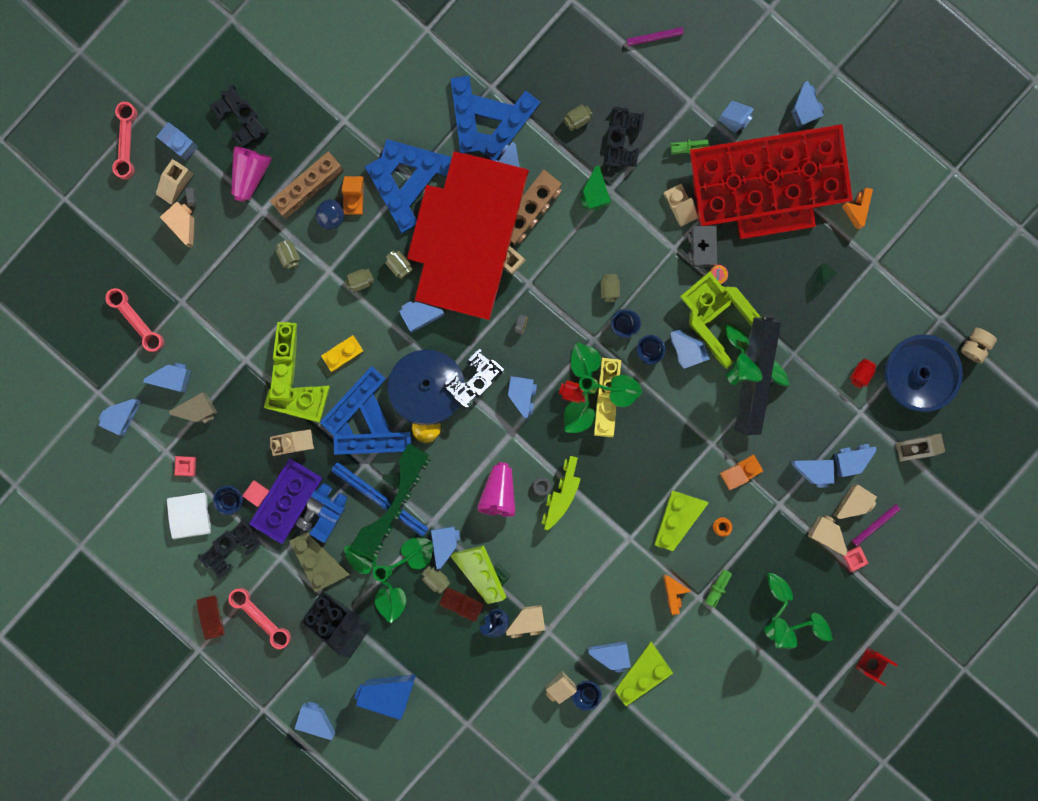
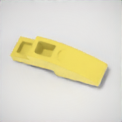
M602 358L599 384L611 387L613 377L620 375L621 360ZM598 388L594 436L613 438L616 405L610 400L611 391Z

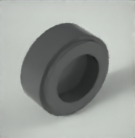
M193 187L186 188L188 206L194 207L197 205L195 190Z
M519 315L515 326L516 333L523 334L528 316Z
M539 477L533 482V491L538 496H546L551 492L552 484L549 479Z

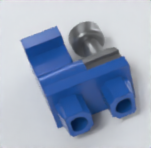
M325 483L312 493L307 503L308 509L304 517L298 518L295 523L301 529L309 531L312 527L310 521L315 514L318 515L320 518L310 532V535L323 543L327 542L346 509L344 506L348 499L342 493H338L334 500L329 498L328 496L333 488Z

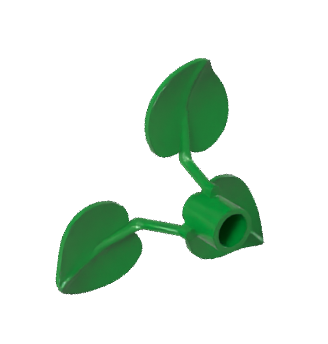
M725 325L729 341L733 346L741 349V354L733 364L734 367L726 373L727 380L732 385H737L742 380L761 381L762 373L760 369L745 355L750 341L748 336L741 329L733 325ZM774 361L771 379L780 385L790 386L785 370L779 363Z
M579 342L575 344L572 351L571 368L573 373L581 378L579 386L583 390L586 404L583 402H571L566 407L564 421L565 432L567 433L585 431L594 423L596 414L593 409L588 408L590 404L588 393L593 394L598 388L611 391L610 400L618 407L631 405L642 394V388L639 383L627 375L613 377L611 387L598 384L597 380L591 377V372H595L600 368L601 356L594 348Z
M416 537L407 540L401 547V553L406 558L391 566H377L375 561L378 555L376 553L373 557H370L351 545L344 547L346 558L355 571L361 574H368L373 568L374 579L382 582V584L389 588L379 590L375 596L377 610L389 623L395 621L402 614L407 599L403 589H392L391 584L387 580L392 575V569L406 561L414 569H422L430 563L433 554V542L427 538Z
M773 573L766 574L772 594L779 601L783 602L781 609L772 618L773 622L764 628L768 638L775 640L776 648L794 649L797 647V638L793 630L807 625L812 626L813 633L819 639L831 642L833 638L830 627L826 620L818 613L810 615L811 621L789 627L785 620L779 618L787 607L788 601L793 600V594L790 586L780 576Z

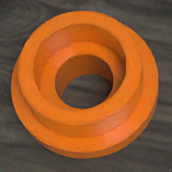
M718 518L713 523V530L718 536H728L732 531V523L727 518ZM722 523L726 526L723 531L719 529V525Z

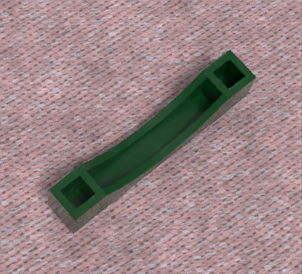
M408 443L399 459L400 484L394 502L380 519L360 529L351 545L352 547L370 557H373L375 553L377 555L380 553L384 545L381 541L384 536L388 538L393 529L390 525L393 520L397 521L402 513L400 507L403 502L407 504L412 493L409 491L412 486L416 487L420 481L421 476H419L421 469L426 470L431 461L428 459L430 454Z

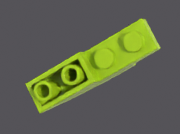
M277 322L270 399L290 401L296 361L297 323Z
M570 456L569 459H565L563 470L566 471L565 477L560 478L558 489H561V493L553 491L552 495H548L546 506H549L548 514L544 513L541 523L545 525V530H549L559 521L574 499L581 479L574 477L577 457Z

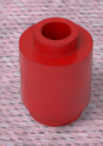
M863 358L861 362H858L850 376L851 383L858 388H862V386L867 387L876 372V364Z
M566 380L565 384L561 383L559 394L562 395L561 399L576 403L585 402L583 390L580 388L579 383Z

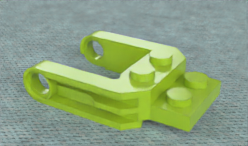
M708 272L680 295V298L691 310L689 326L704 341L707 348L720 364L727 369L734 361H731L724 352V347L706 327L705 323L713 320L731 302L751 327L753 317L760 316L737 287L722 286L714 275Z

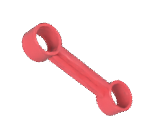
M121 102L115 109V114L120 119L118 159L113 163L112 170L116 176L126 180L131 178L135 171L133 164L130 162L131 127L132 122L137 118V110L129 102ZM124 107H131L132 115L127 119L122 118L120 115L121 110ZM122 163L129 164V171L125 175H119L118 167Z
M116 288L109 290L106 294L107 304L117 308L143 338L142 345L147 351H160L164 346L163 337L148 328L128 304V296L124 291ZM116 292H120L123 296V300L119 305H114L111 302V297ZM155 335L159 338V345L155 349H150L147 341L149 337Z
M237 588L230 593V605L234 608H242L270 636V643L274 648L282 649L290 643V632L287 629L278 628L250 601V594L246 589ZM240 591L245 594L246 601L244 604L238 605L234 602L233 596L235 592ZM275 633H285L287 641L284 645L275 643Z

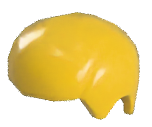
M441 423L435 425L412 424V435L416 441L423 444L433 442L441 431Z

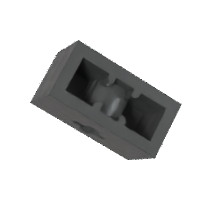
M693 226L691 232H688V243H691L688 261L692 262V267L716 266V226ZM701 242H703V246H706L703 251L698 247Z

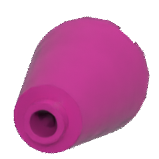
M234 147L231 194L234 195V199L245 202L246 199L250 200L271 163V157L264 154L260 155L249 149Z
M498 462L497 465L492 467L477 505L479 512L494 516L495 514H502V517L515 516L512 468L508 467L509 464Z

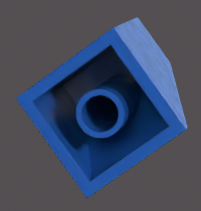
M404 675L366 680L357 689L354 698L357 699L356 706L401 720L416 676Z

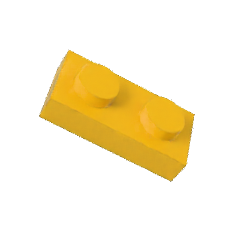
M354 335L321 355L330 371L333 372L363 353L364 350Z

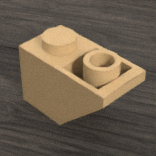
M172 159L161 174L156 195L173 205L194 174Z
M311 430L270 437V447L273 456L314 449Z
M542 605L523 607L508 626L507 636L511 635V638L522 637V633L529 632L530 635L542 634L541 631L545 630Z

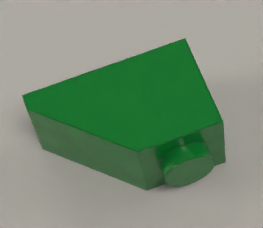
M595 166L583 190V196L580 197L583 208L587 207L588 212L608 206L611 203L599 166Z

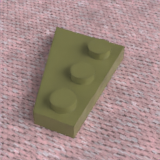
M308 532L289 541L315 592L350 575Z

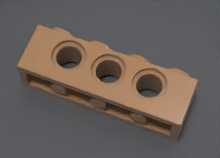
M328 151L272 198L270 202L287 219L344 170Z
M545 170L541 172L522 196L516 220L523 221L524 226L520 229L514 227L510 241L513 246L524 241L527 236L525 234L529 228L533 229L539 221L537 217L541 213L544 215L550 207L548 203L552 198L556 200L562 192L560 189L562 183ZM540 190H544L548 196L541 199L537 196V193ZM528 205H533L536 211L529 214L525 211V208Z

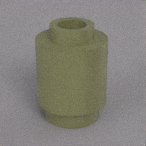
M581 104L566 113L563 120L568 129L572 131L590 122L593 114L588 106L584 107Z
M290 240L278 243L276 245V253L283 268L291 270L298 267L301 259L294 244Z
M392 251L385 257L387 259L385 264L401 280L413 271L410 267L411 264L400 251Z
M363 268L347 275L348 279L345 280L348 290H353L354 293L375 283L369 268L366 270Z
M617 274L603 275L601 280V298L605 299V302H617L616 299L620 298V279H618Z
M435 565L432 568L428 566L421 573L423 575L421 580L439 594L450 584L447 580L448 577L437 569Z

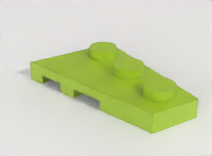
M484 546L455 552L451 555V558L487 604L503 601L506 598Z
M651 641L615 688L616 693L625 706L673 674Z

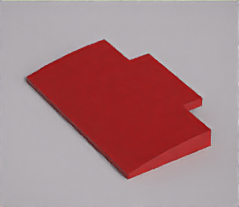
M843 124L690 149L699 226L737 221L739 239L816 227L813 208L853 201Z
M453 152L444 189L426 185L407 259L424 264L415 301L490 320L527 181L528 169Z

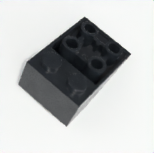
M323 590L301 621L303 625L338 655L349 658L352 657L372 627L360 615Z

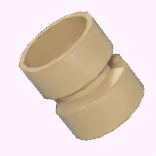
M974 328L969 336L970 341H966L960 351L967 358L982 364L988 356L987 350L993 348L997 338L981 328Z

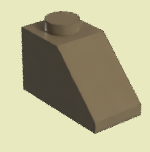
M202 392L170 410L169 413L173 416L205 424L214 419L213 416L217 414V411L207 393Z
M941 433L896 443L900 461L930 457L945 452Z

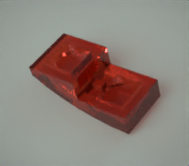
M448 586L439 602V605L476 622L484 605Z
M213 595L197 599L198 613L205 640L224 636L223 619L220 616L217 596Z

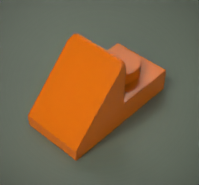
M344 176L342 186L344 215H363L364 177Z
M865 187L861 192H858L855 201L858 205L851 203L842 205L856 229H861L865 226L873 189Z
M753 454L721 472L720 475L728 489L731 490L747 483L749 479L763 472V469Z
M663 575L670 613L672 615L680 614L679 609L682 608L680 597L676 595L691 592V590L669 575Z

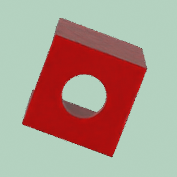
M867 647L856 669L886 686V683L879 680L888 663L895 667L898 664ZM870 659H876L878 662V666L874 670L869 669L867 666V662Z

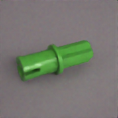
M690 139L684 142H671V155L688 153L690 155V149L708 147L709 142L708 140L690 141Z
M722 570L715 585H711L712 589L704 601L705 603L716 608L720 597L726 592L724 589L732 576L729 571Z

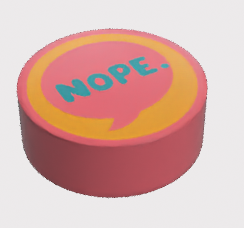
M716 265L709 271L720 284H723L728 278V271L722 265Z

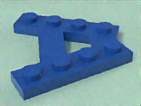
M469 76L451 78L460 152L463 154L480 152L489 160H498L504 147L512 142L541 102L527 91L522 94L515 105L472 95ZM475 115L500 121L501 123L492 135L480 133L476 129Z
M386 139L381 158L366 165L365 168L403 234L416 226L417 220L410 209L411 204L435 174L447 177L452 157ZM399 164L417 168L399 190L391 175Z
M373 366L366 371L320 421L334 435V455L404 452L408 443L411 444V432L392 433L374 395V392L383 384L386 378ZM359 408L372 434H353L348 420Z

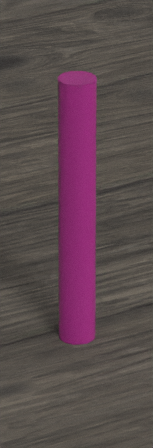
M683 27L628 38L626 39L627 46L684 35Z
M895 504L855 537L852 543L856 547L898 513L901 510L899 506Z

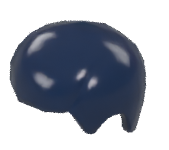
M328 199L321 202L316 208L315 217L321 227L332 230L338 228L343 223L345 212L342 210L339 201Z
M621 309L612 315L610 325L612 331L617 336L629 338L639 332L641 320L636 312L630 309Z
M656 335L644 336L636 346L637 355L645 364H657L663 359L666 351L663 340Z
M223 486L217 489L212 498L215 509L224 515H232L238 512L243 504L242 494L234 486Z
M494 609L487 616H484L485 624L480 626V631L483 635L490 638H499L508 629L509 617L505 611Z
M592 681L580 682L576 686L577 691L572 695L574 705L582 711L595 709L602 700L601 689Z

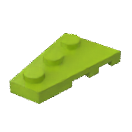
M330 386L291 388L290 401L270 399L269 389L264 408L320 423Z
M672 490L654 545L674 551L709 502Z

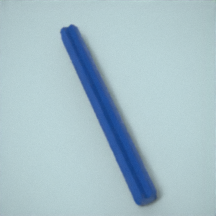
M336 463L333 466L332 472L388 511L393 503L391 500L340 463ZM400 508L402 513L398 520L420 536H424L428 531V527Z

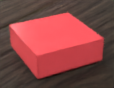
M175 456L174 475L195 476L196 457Z
M253 480L243 494V497L259 507L269 493V490Z
M860 546L847 551L846 556L842 555L850 572L869 564Z

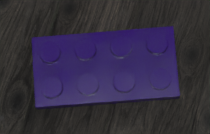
M289 458L251 520L250 525L283 544L307 506L312 493L316 491L323 478Z

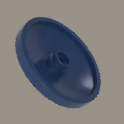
M915 335L899 342L892 349L886 360L884 375L890 394L899 404L913 411L928 412L940 409L954 399L962 383L963 370L958 354L945 340L932 335Z
M418 350L409 353L396 363L388 379V394L393 408L402 418L414 424L435 425L444 422L456 413L460 404L456 405L453 402L455 396L449 393L443 386L455 372L458 373V381L462 382V384L465 383L461 369L452 358L439 351ZM429 383V386L425 387L423 384Z

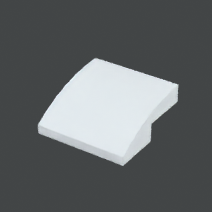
M206 493L167 498L172 539L211 533Z

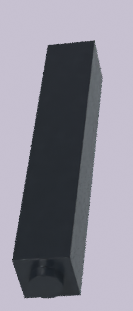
M762 315V318L753 317L747 356L760 369L762 380L759 382L743 380L734 429L747 436L761 435L781 326V322L774 320V316Z

